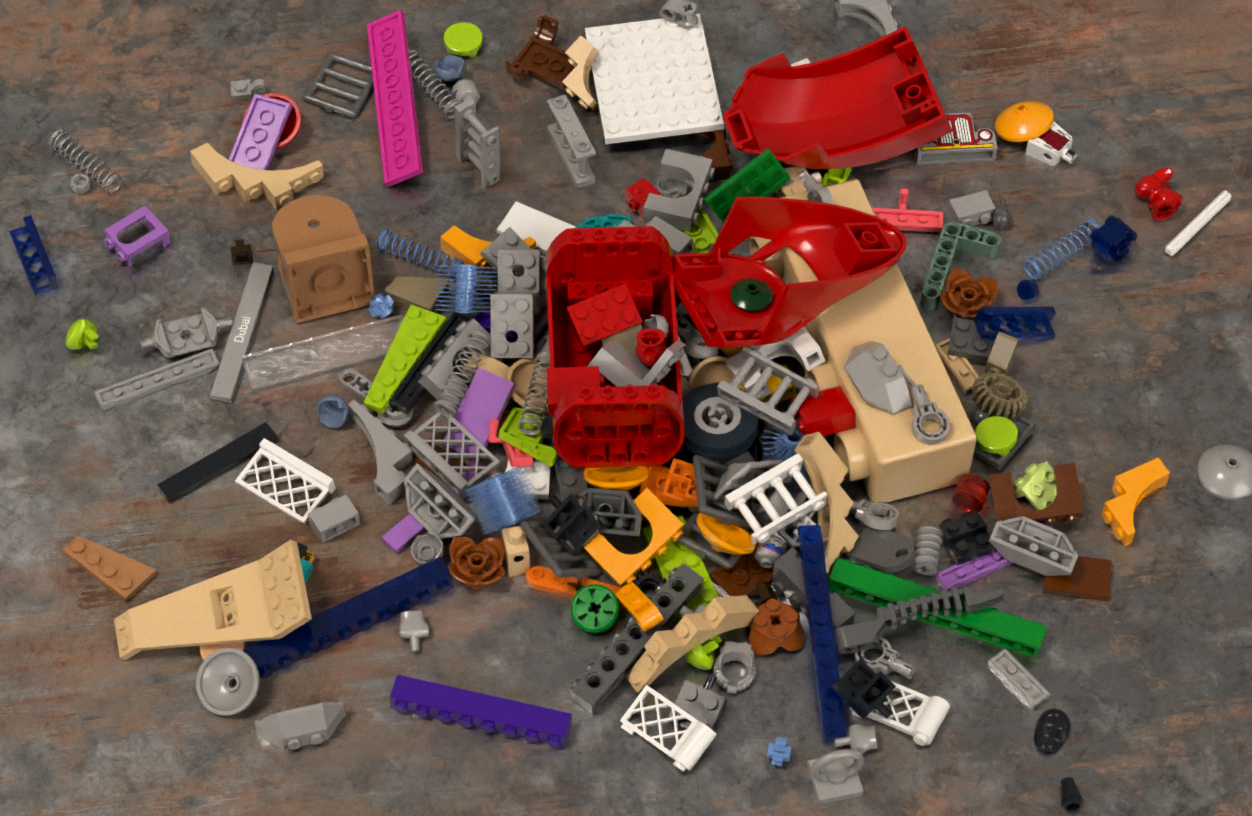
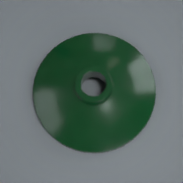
M747 278L733 285L730 297L738 308L756 312L770 305L773 293L765 282L759 279Z

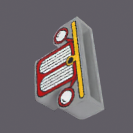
M947 113L946 116L952 132L914 149L916 165L995 161L998 148L996 137L992 130L982 128L977 132L974 131L971 113Z

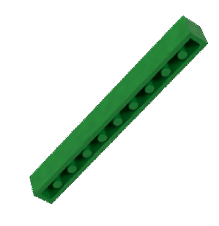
M837 558L828 582L829 591L882 607L883 609H887V604L890 603L897 605L898 601L904 600L905 603L910 598L917 600L922 595L929 597L930 593L936 592V595L941 593L933 587H925L916 584L914 581L904 580L890 573H882L869 566H861L850 560ZM960 600L963 608L961 617H956L952 602L950 603V615L944 616L942 605H939L937 616H933L931 608H928V617L922 618L921 611L917 612V620L1035 659L1038 658L1047 630V626L1039 622L1022 619L1018 615H1010L993 607L966 613L963 600Z

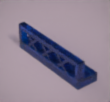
M32 216L23 217L25 226L9 232L34 296L58 289V284ZM28 234L25 242L16 238V236ZM26 248L35 251L31 257L23 255ZM32 264L41 266L38 272L29 270ZM38 279L47 281L48 285L36 288L35 284Z
M981 307L973 319L981 339H996L999 332L1017 339H1053L1055 337L1050 323L1056 314L1054 307ZM984 326H988L994 332H986ZM1000 326H1006L1012 332H1006ZM1018 326H1024L1030 332H1024ZM1036 326H1044L1046 332H1042Z

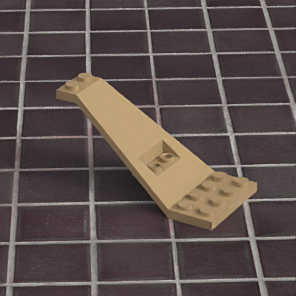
M289 540L257 561L136 606L114 619L120 658L127 660L141 650L281 639L310 621L312 617L297 541Z

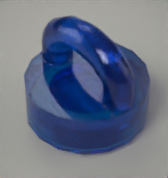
M1030 279L1022 280L1017 286V293L1024 300L1033 299L1040 293L1037 283Z

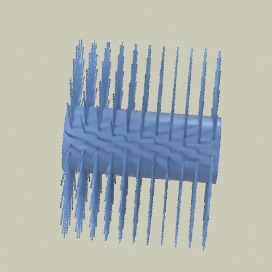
M456 264V266L436 265L440 267H456V270H436L456 272V274H435L456 276V279L437 278L438 280H456V283H436L456 285V287L435 288L456 290L455 292H436L452 293L455 296H435L455 298V300H435L439 302H455V305H436L455 307V309L434 310L455 311L456 313L491 312L488 310H476V308H491V306H476V303H491L476 301V299H490L489 297H476V294L490 295L492 293L476 292V290L497 289L476 287L497 285L477 284V281H494L477 280V277L497 276L477 275V273L498 272L477 271V268L495 267H477V265Z
M797 424L792 436L778 428L776 430L781 434L773 433L778 437L764 435L762 438H772L776 441H763L762 444L771 443L775 446H762V449H765L766 452L761 453H764L763 455L766 454V456L771 454L775 457H761V459L764 461H768V459L769 461L770 459L772 461L782 459L784 462L796 455L795 448L804 436L803 433H799ZM767 449H773L775 452L769 453ZM802 463L801 473H803L804 475H806L805 472H803V471H804V470L807 471V470H806V468H804L805 466H804V464Z
M519 467L513 468V470L511 469L506 473L492 476L479 483V485H472L473 488L470 487V492L471 489L474 491L473 495L479 516L478 519L481 522L476 498L478 499L481 519L484 525L483 512L487 533V524L491 533V531L495 532V530L497 531L502 527L514 526V524L524 520L527 516H534L532 505L534 514H536L532 493L530 492L531 505L527 481L525 479L528 497L523 475L522 485Z

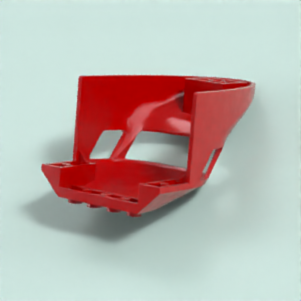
M737 197L710 253L673 255L674 288L707 347L725 348L772 344L790 337L833 304L885 274L899 261L906 249L907 242L903 233L892 224L852 208L799 199ZM749 237L771 240L749 257L729 253ZM783 247H790L808 264L818 281L786 285L774 270L764 264V260ZM742 279H759L771 288L773 293L772 302L761 311L750 312L742 310L732 302L730 297L731 288Z

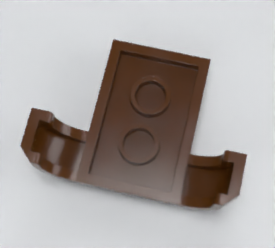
M546 15L538 17L536 30L511 65L510 62H505L508 75L522 81L531 75L564 90L566 88L562 81L570 74L574 67L567 61L569 57L566 55V51L552 46L558 30V20Z

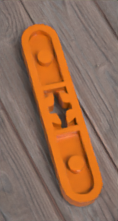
M531 566L526 571V582L530 587L572 599L578 592L575 591V587L578 585H582L583 588L587 585L599 584L608 587L614 594L622 588L588 578L577 580L575 577L558 578L550 568L543 566ZM619 602L620 611L626 610V608Z

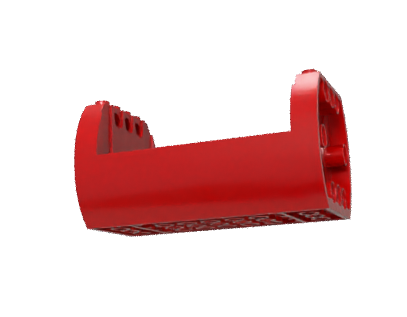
M653 226L569 228L561 232L552 241L547 250L545 260L550 368L587 367L602 348V345L600 343L582 350L567 316L566 308L626 283L642 319L641 326H643L644 320L653 318L650 317L651 314L661 315L666 318L669 325V335L665 341L667 348L678 341L672 250L668 240L660 231ZM680 360L670 367L671 370L665 377V386L660 385L658 382V385L632 386V384H627V386L617 387L604 376V387L589 388L588 386H583V388H574L567 394H563L557 401L552 416L554 447L562 460L574 468L661 466L674 457L683 444L685 434Z

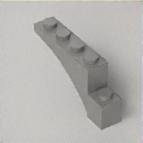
M354 399L348 404L349 416L366 435L376 459L377 478L373 480L374 493L390 505L406 492V486H404L406 475L402 470L412 463V449L407 443L401 442L393 430H388L378 417L371 415L364 404L360 405Z

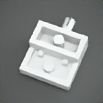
M533 458L532 466H524V469L521 467L527 497L528 492L525 479L530 499L531 492L533 499L549 500L551 466L536 458ZM509 460L507 464V469L505 470L506 472H508L511 469L513 470V468H517L511 467ZM519 468V472H520V476H521V481H522V485H523L522 475H521V471H520V468ZM492 472V476H495V475H497V474H500V473H493V472Z

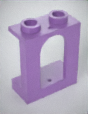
M146 206L104 229L106 236L104 241L107 247L113 249L121 262H125L129 267H132V257L155 243L159 242L163 247L170 244L169 231ZM138 221L149 231L148 234L130 244L121 243L117 239L121 231Z

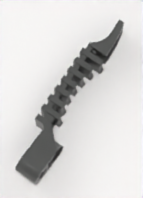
M953 587L949 592L941 590V593L937 595L934 592L930 593L929 597L922 595L917 600L910 598L905 603L903 600L898 601L897 605H893V603L887 604L885 612H883L882 607H879L876 612V620L842 626L834 630L838 652L840 654H849L879 646L878 636L886 626H890L891 630L897 629L898 617L900 618L901 625L907 624L906 618L908 613H910L911 620H916L918 611H921L922 618L928 617L927 611L928 608H931L933 616H937L939 605H942L944 616L950 615V603L952 602L956 617H961L963 608L960 600L964 602L966 613L990 607L1003 601V588L988 593H975L966 587L961 589Z

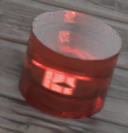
M964 474L959 478L952 496V502L962 511L980 512L988 496L990 485L984 478L978 475Z

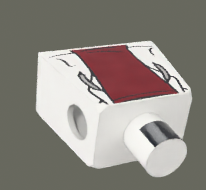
M1055 122L1044 134L1029 140L1026 149L1027 155L1051 166H1056L1061 159L1071 164L1077 156V153L1070 150L1073 141L1072 136Z

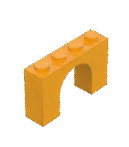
M648 488L634 500L642 517L651 526L653 531L652 540L645 550L633 555L621 553L600 533L584 547L585 552L619 587L630 584L636 578L635 575L641 570L643 572L652 565L651 560L656 555L660 557L668 549L667 545L672 540L674 542L677 541L684 533L682 531L684 524Z

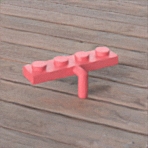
M906 188L900 191L898 209L872 208L876 217L892 224L899 230L941 233L943 229V212L907 210L909 191Z
M504 411L500 420L491 419L488 441L490 443H503L511 467L532 466V456L498 438L499 435L497 433L511 411Z

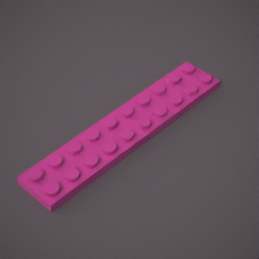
M401 10L367 24L384 183L388 187L423 173L405 14Z

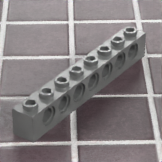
M684 563L679 568L675 567L669 574V579L666 583H661L657 587L655 595L650 600L657 607L664 620L647 632H644L632 616L627 622V627L615 635L613 638L614 642L609 647L603 648L599 654L600 658L595 663L589 664L585 670L586 674L581 679H576L572 684L571 699L593 714L646 651L644 646L656 631L666 630L680 614L678 612L681 606L684 605L686 607L703 588L704 578ZM680 587L683 590L680 592H676L673 590V588ZM660 603H667V604H669V606H668V607H660L659 604H660ZM634 634H638L641 636V638L633 639L631 636ZM620 650H625L627 654L619 655L617 652ZM606 666L614 668L612 671L603 670ZM592 682H596L599 684V686L593 688L590 687L589 684Z

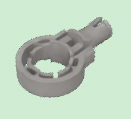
M812 176L804 179L803 186L808 191L807 198L809 201L834 204L832 195L827 187L817 183Z
M917 385L913 386L910 392L917 407H913L911 411L914 417L912 432L916 439L924 444H939L948 435L950 420L944 411L938 409L936 402L931 403L928 401L923 385H918L919 389ZM925 420H935L940 424V430L935 433H928L926 431L925 434H922L924 428H922L921 423ZM945 425V432L941 434L943 426Z
M865 499L859 502L852 500L854 504L849 512L855 514V518L862 520L865 525L878 530H890L897 526L899 511L894 506L883 502H869ZM875 515H883L885 517L881 519V517H877Z
M878 636L880 645L875 648L883 652L881 657L870 661L864 658L867 650L854 652L855 662L861 656V659L875 673L881 671L888 675L894 671L911 679L916 670L915 665L899 659V652L892 649L890 643Z

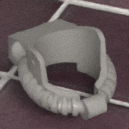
M725 641V646L720 648V655L714 663L713 671L717 677V683L723 689H727V693L736 694L737 691L745 690L755 679L754 651L751 650L752 645L746 642L735 643L734 641ZM729 661H739L747 666L748 675L739 681L737 685H729V680L721 672L724 664Z

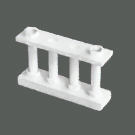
M799 453L725 496L724 505L727 509L731 510L734 507L739 509L755 532L751 535L750 542L752 545L758 542L760 544L766 542L771 534L810 511H818L825 506L827 493L824 491L819 495L815 494L800 472L803 459ZM789 475L794 477L809 501L800 506L797 505L782 483L783 479ZM770 486L776 488L791 510L782 517L779 516L764 494L765 489ZM752 497L758 499L773 521L763 528L745 504L746 500Z

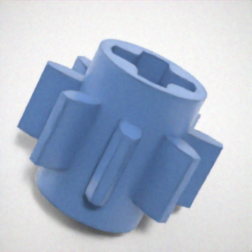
M379 293L369 301L370 308L368 311L373 317L379 316L383 319L393 311L391 306H393L394 301L389 294L383 296L382 293Z
M777 737L776 742H769L767 758L772 759V765L782 766L783 761L789 762L792 745L787 744V738Z

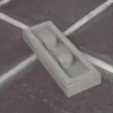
M1003 649L988 661V665L1033 710L1050 698V693L1006 649Z

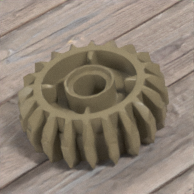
M989 371L986 374L982 373L975 380L971 392L972 400L976 402L977 407H981V411L988 412V415L1001 416L1009 420L1018 417L1024 412L1028 396L1027 391L1023 389L1024 386L1018 384V380H1013L1011 376L1008 377L1004 373L999 374L997 371L994 373Z

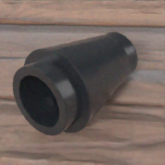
M1071 777L1063 778L1061 780V806L1066 812H1077L1082 808L1083 798L1074 779Z

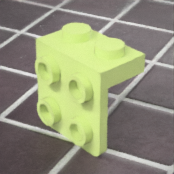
M1047 461L1037 465L1033 463L1026 468V474L1012 484L1016 499L1025 496L1036 510H1042L1051 505L1057 495L1053 468Z

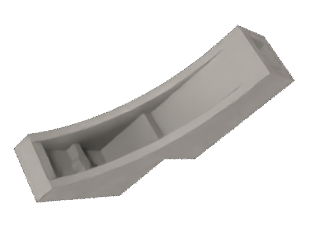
M657 216L645 225L653 226L665 236L670 244L672 257L674 254L693 253L696 250L693 239ZM624 219L621 222V224L617 225L616 227L636 226Z

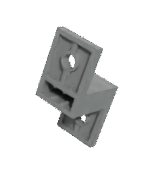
M499 249L498 292L490 294L491 358H534V315L540 312V250ZM518 264L522 265L525 270L521 277L516 276L513 272L514 267ZM513 330L518 334L516 342L508 341L507 333Z
M613 339L599 350L587 367L599 366V374L604 375L617 387L627 386V384H632V386L658 385L657 383L670 372V367L684 354L681 350L685 344L680 340L676 341L666 349L650 369L616 339Z

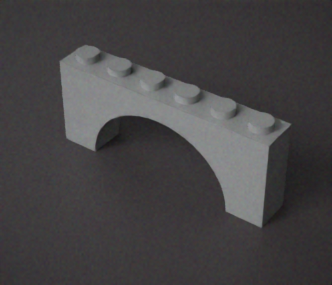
M886 0L833 1L838 17L849 16L864 20L872 25L881 37L897 30V21L892 17L891 5L887 4Z

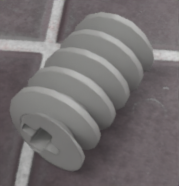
M922 527L917 530L915 535L914 547L916 557L911 564V568L920 575L934 576L938 571L937 567L939 565L938 560L940 558L939 553L941 551L940 545L942 544L941 537L943 533L935 527Z

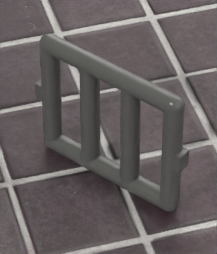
M331 52L305 92L303 100L323 107L326 112L332 113V111L355 118L374 88L373 76L371 75L367 81L331 69L330 66L335 61L371 74L372 67L361 62L359 58L353 57L351 59ZM325 75L363 87L364 89L359 95L321 81ZM316 89L355 101V104L351 109L315 97L313 94Z
M698 454L694 455L693 466L699 512L720 519L726 525L732 523L751 530L752 528L746 519L709 507L706 504V499L724 505L725 499L716 500L714 497L715 492L705 489L704 482L718 486L721 478L704 473L702 465L723 473L728 470L729 465H726L725 461L722 460L715 461ZM750 498L746 500L745 504L753 514Z
M712 500L706 501L709 507L714 505L729 514L744 518L738 509L728 510L723 504ZM695 512L684 525L682 530L684 533L677 541L696 551L697 556L703 559L706 557L726 569H731L741 555L731 554L726 559L687 537L691 530L703 536L696 521L700 512ZM757 520L758 523H759V524L761 525V527L763 528V527H764V524H763L761 521ZM751 529L748 533L752 535L755 532Z
M538 518L536 521H522L520 523V527L556 577H575L577 580H581L584 577L600 575L601 570L584 549L577 556H572L569 552L550 553L545 545L563 544L552 536H537L533 529H546L542 525L546 520L545 518ZM583 560L588 568L561 569L556 561Z

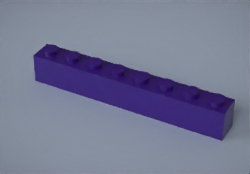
M397 675L390 695L391 709L400 713L409 712L422 718L431 717L444 723L453 722L467 728H480L485 732L502 733L507 737L524 738L529 742H542L551 747L565 748L572 725L571 713L402 675Z

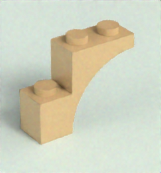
M580 35L565 52L569 57L567 61L574 69L562 82L567 87L565 91L574 98L576 95L580 99L578 101L579 104L586 110L591 108L595 112L599 107L590 92L589 74L593 62L600 53Z

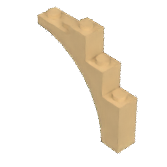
M208 143L190 151L192 165L216 195L235 187L245 202L256 199L264 194L275 209L293 201V193L299 192L303 188L317 183L324 178L323 165L319 160L293 169L271 171L253 169L232 162L216 152Z
M820 432L804 435L795 448V452L799 453L803 459V464L809 474L815 494L819 495L824 491L827 493L825 506L818 510L816 546L809 563L812 567L810 570L815 577H823L828 574L832 563L839 557L840 553L850 552L854 548V543L859 536L845 520L854 502L839 485L844 481V476L849 469Z
M747 595L713 598L702 613L685 614L673 630L656 631L645 644L644 648L646 651L625 676L637 693H641L646 685L649 686L666 668L684 654L721 633L747 627L759 610Z

